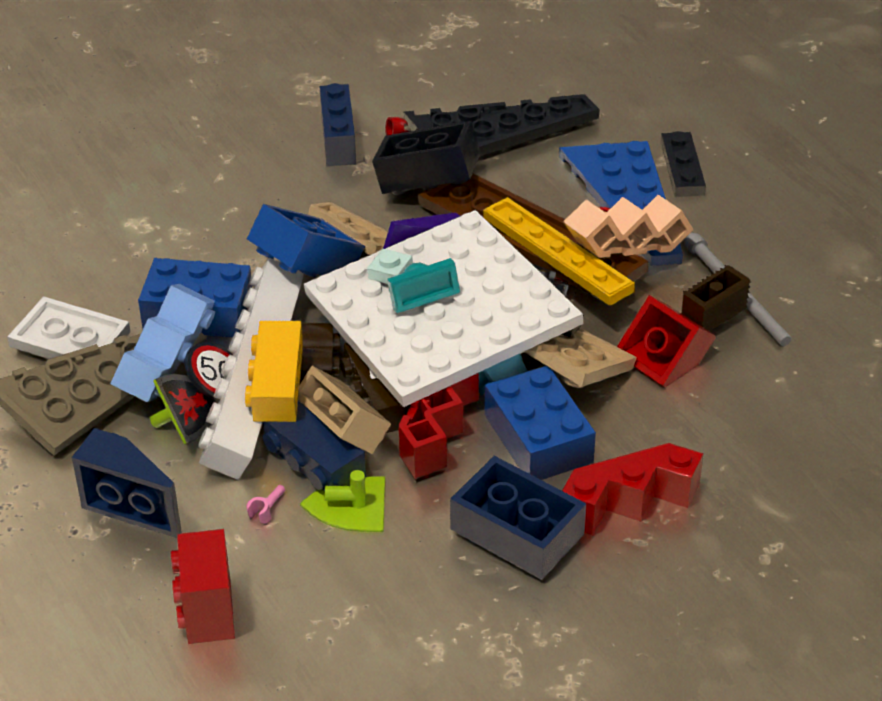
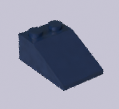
M94 428L72 456L82 509L177 539V534H181L182 531L174 482L126 437Z

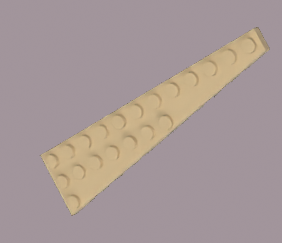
M331 202L310 205L308 215L322 218L365 246L363 250L365 253L372 255L384 247L388 231ZM580 328L571 337L561 334L524 351L564 376L566 384L577 388H582L633 369L637 358Z

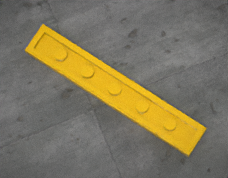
M508 197L483 209V216L486 221L609 306L635 292V283Z

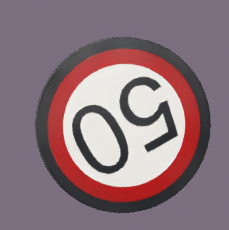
M201 342L194 345L186 354L185 369L192 384L203 395L218 402L219 399L214 398V393L220 380L226 378V375L221 374L227 357L233 354L215 343Z

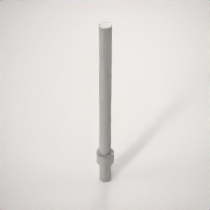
M692 231L684 239L685 247L694 256L698 255L714 274L715 271H720V268H724V264L707 247V242L699 233ZM748 293L747 310L781 346L788 345L791 342V336L752 294Z

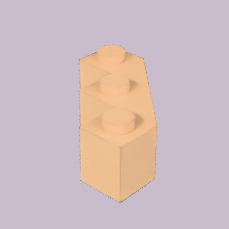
M657 195L643 210L622 197L607 212H604L586 199L563 221L574 239L599 258L610 257L611 254L622 253L624 256L646 254L650 250H657L660 253L671 252L694 230L683 211L660 195Z

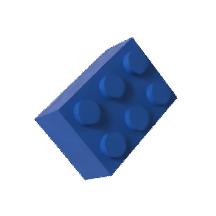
M266 204L262 205L247 237V240L258 246L256 249L258 253L274 259V257L280 261L278 265L282 269L294 274L299 270L314 278L317 274L320 276L325 275L349 263L358 261L365 248L363 244L322 218Z
M154 258L138 299L142 329L148 318L158 315L170 286L181 284L215 301L211 309L215 311L214 318L208 329L203 328L201 333L206 336L233 338L236 332H240L239 329L235 328L238 318L243 309L247 310L242 304L248 290L252 288V285L249 284L251 279L250 265Z
M544 366L485 384V416L519 469L543 480L594 463L596 432L551 368Z

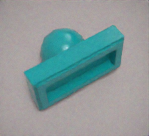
M451 258L430 265L412 263L405 268L402 274L387 279L392 306L397 314L460 293L456 265Z

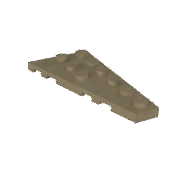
M200 333L193 346L206 342L207 337ZM141 334L129 338L123 335L114 338L113 343L101 347L95 344L48 359L46 364L29 370L23 367L12 371V375L0 379V406L53 456L135 397L110 383L124 352L134 350Z

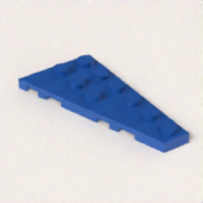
M648 141L559 147V158L563 162L570 164L571 172L576 178L581 177L586 183V190L601 207L611 209L624 197L643 210L657 195L666 199ZM680 244L671 252L660 253L657 250H650L646 254H641L644 259L648 260L650 266L682 264L683 260Z

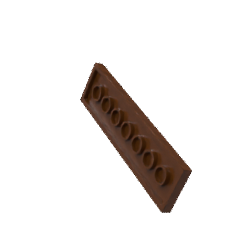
M474 173L471 179L463 184H441L434 189L424 190L418 194L419 205L438 215L457 213L462 216L476 210L483 218V209L508 197L590 252L574 239L563 223L564 218ZM493 226L530 263L555 271L557 278L596 297ZM622 253L611 254L610 257L599 258L633 282L648 272V260L636 254L624 256Z

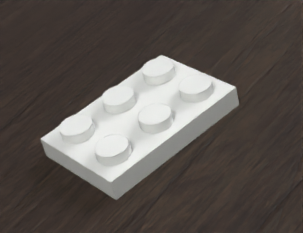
M43 296L7 338L9 347L51 359L95 344L101 347L113 343L114 338L123 335L128 336L131 331L128 321Z

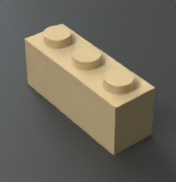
M311 366L299 386L298 400L341 439L372 454L385 437L391 423L341 380Z

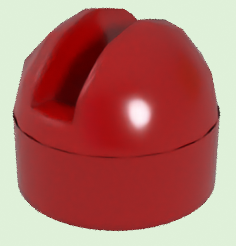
M388 117L385 125L386 135L409 132V130H404V127L408 126V122L400 117Z

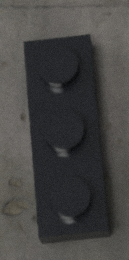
M675 131L673 133H661V147L674 196H705L706 184L691 132Z

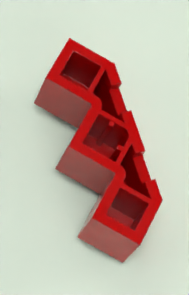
M479 373L412 403L407 415H403L399 423V456L415 479L447 467V439L463 433V406L479 400Z
M666 443L576 468L571 473L562 491L586 503L585 533L593 535L606 511L641 522L653 497L688 508L700 485L703 453Z

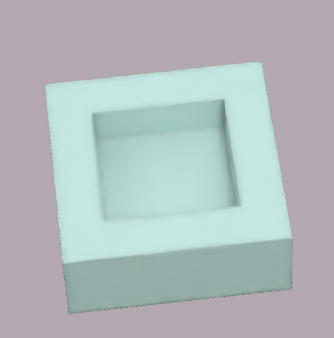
M382 248L367 268L368 279L388 284L387 279L402 274L405 268L413 263V257Z

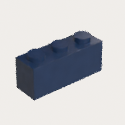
M333 83L320 86L326 167L356 165L355 133L349 84Z
M299 400L296 422H263V441L268 450L272 453L276 452L285 459L294 471L301 472L317 490L323 489L325 491V486H350V474L355 470L363 471L366 477L365 452L337 436Z

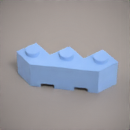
M181 284L171 285L158 315L148 318L134 350L124 352L110 384L146 402L155 400L158 396L161 397L153 380L165 375L174 374L181 362L185 363L186 354L193 347V343L202 329H208L214 318L215 311L211 309L215 301Z

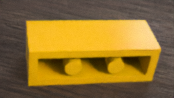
M259 321L258 335H252L251 353L252 356H255V360H249L248 378L249 381H252V386H246L245 405L246 407H252L253 422H296L303 354L301 321Z

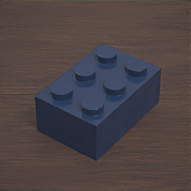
M495 455L450 498L451 530L541 580L585 533L586 503Z

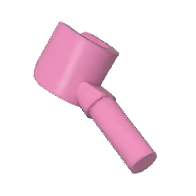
M278 485L267 498L254 497L249 500L246 505L249 518H253L257 512H260V523H268L271 520L270 508L285 492L284 486Z

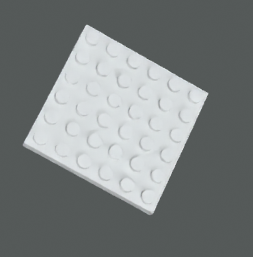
M476 210L386 248L387 250L411 255L413 263L430 265L451 258L456 265L460 293L397 314L392 306L388 284L368 279L367 268L380 251L304 283L305 294L403 407L583 324V313Z

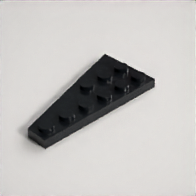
M585 94L550 97L547 103H533L531 99L521 100L520 105L506 106L505 102L460 106L454 112H442L441 108L430 109V114L415 115L414 111H404L403 114L404 119L408 122V127L412 131L472 121L481 153L479 157L501 149H507L523 142L532 141L545 135L599 119L600 109Z

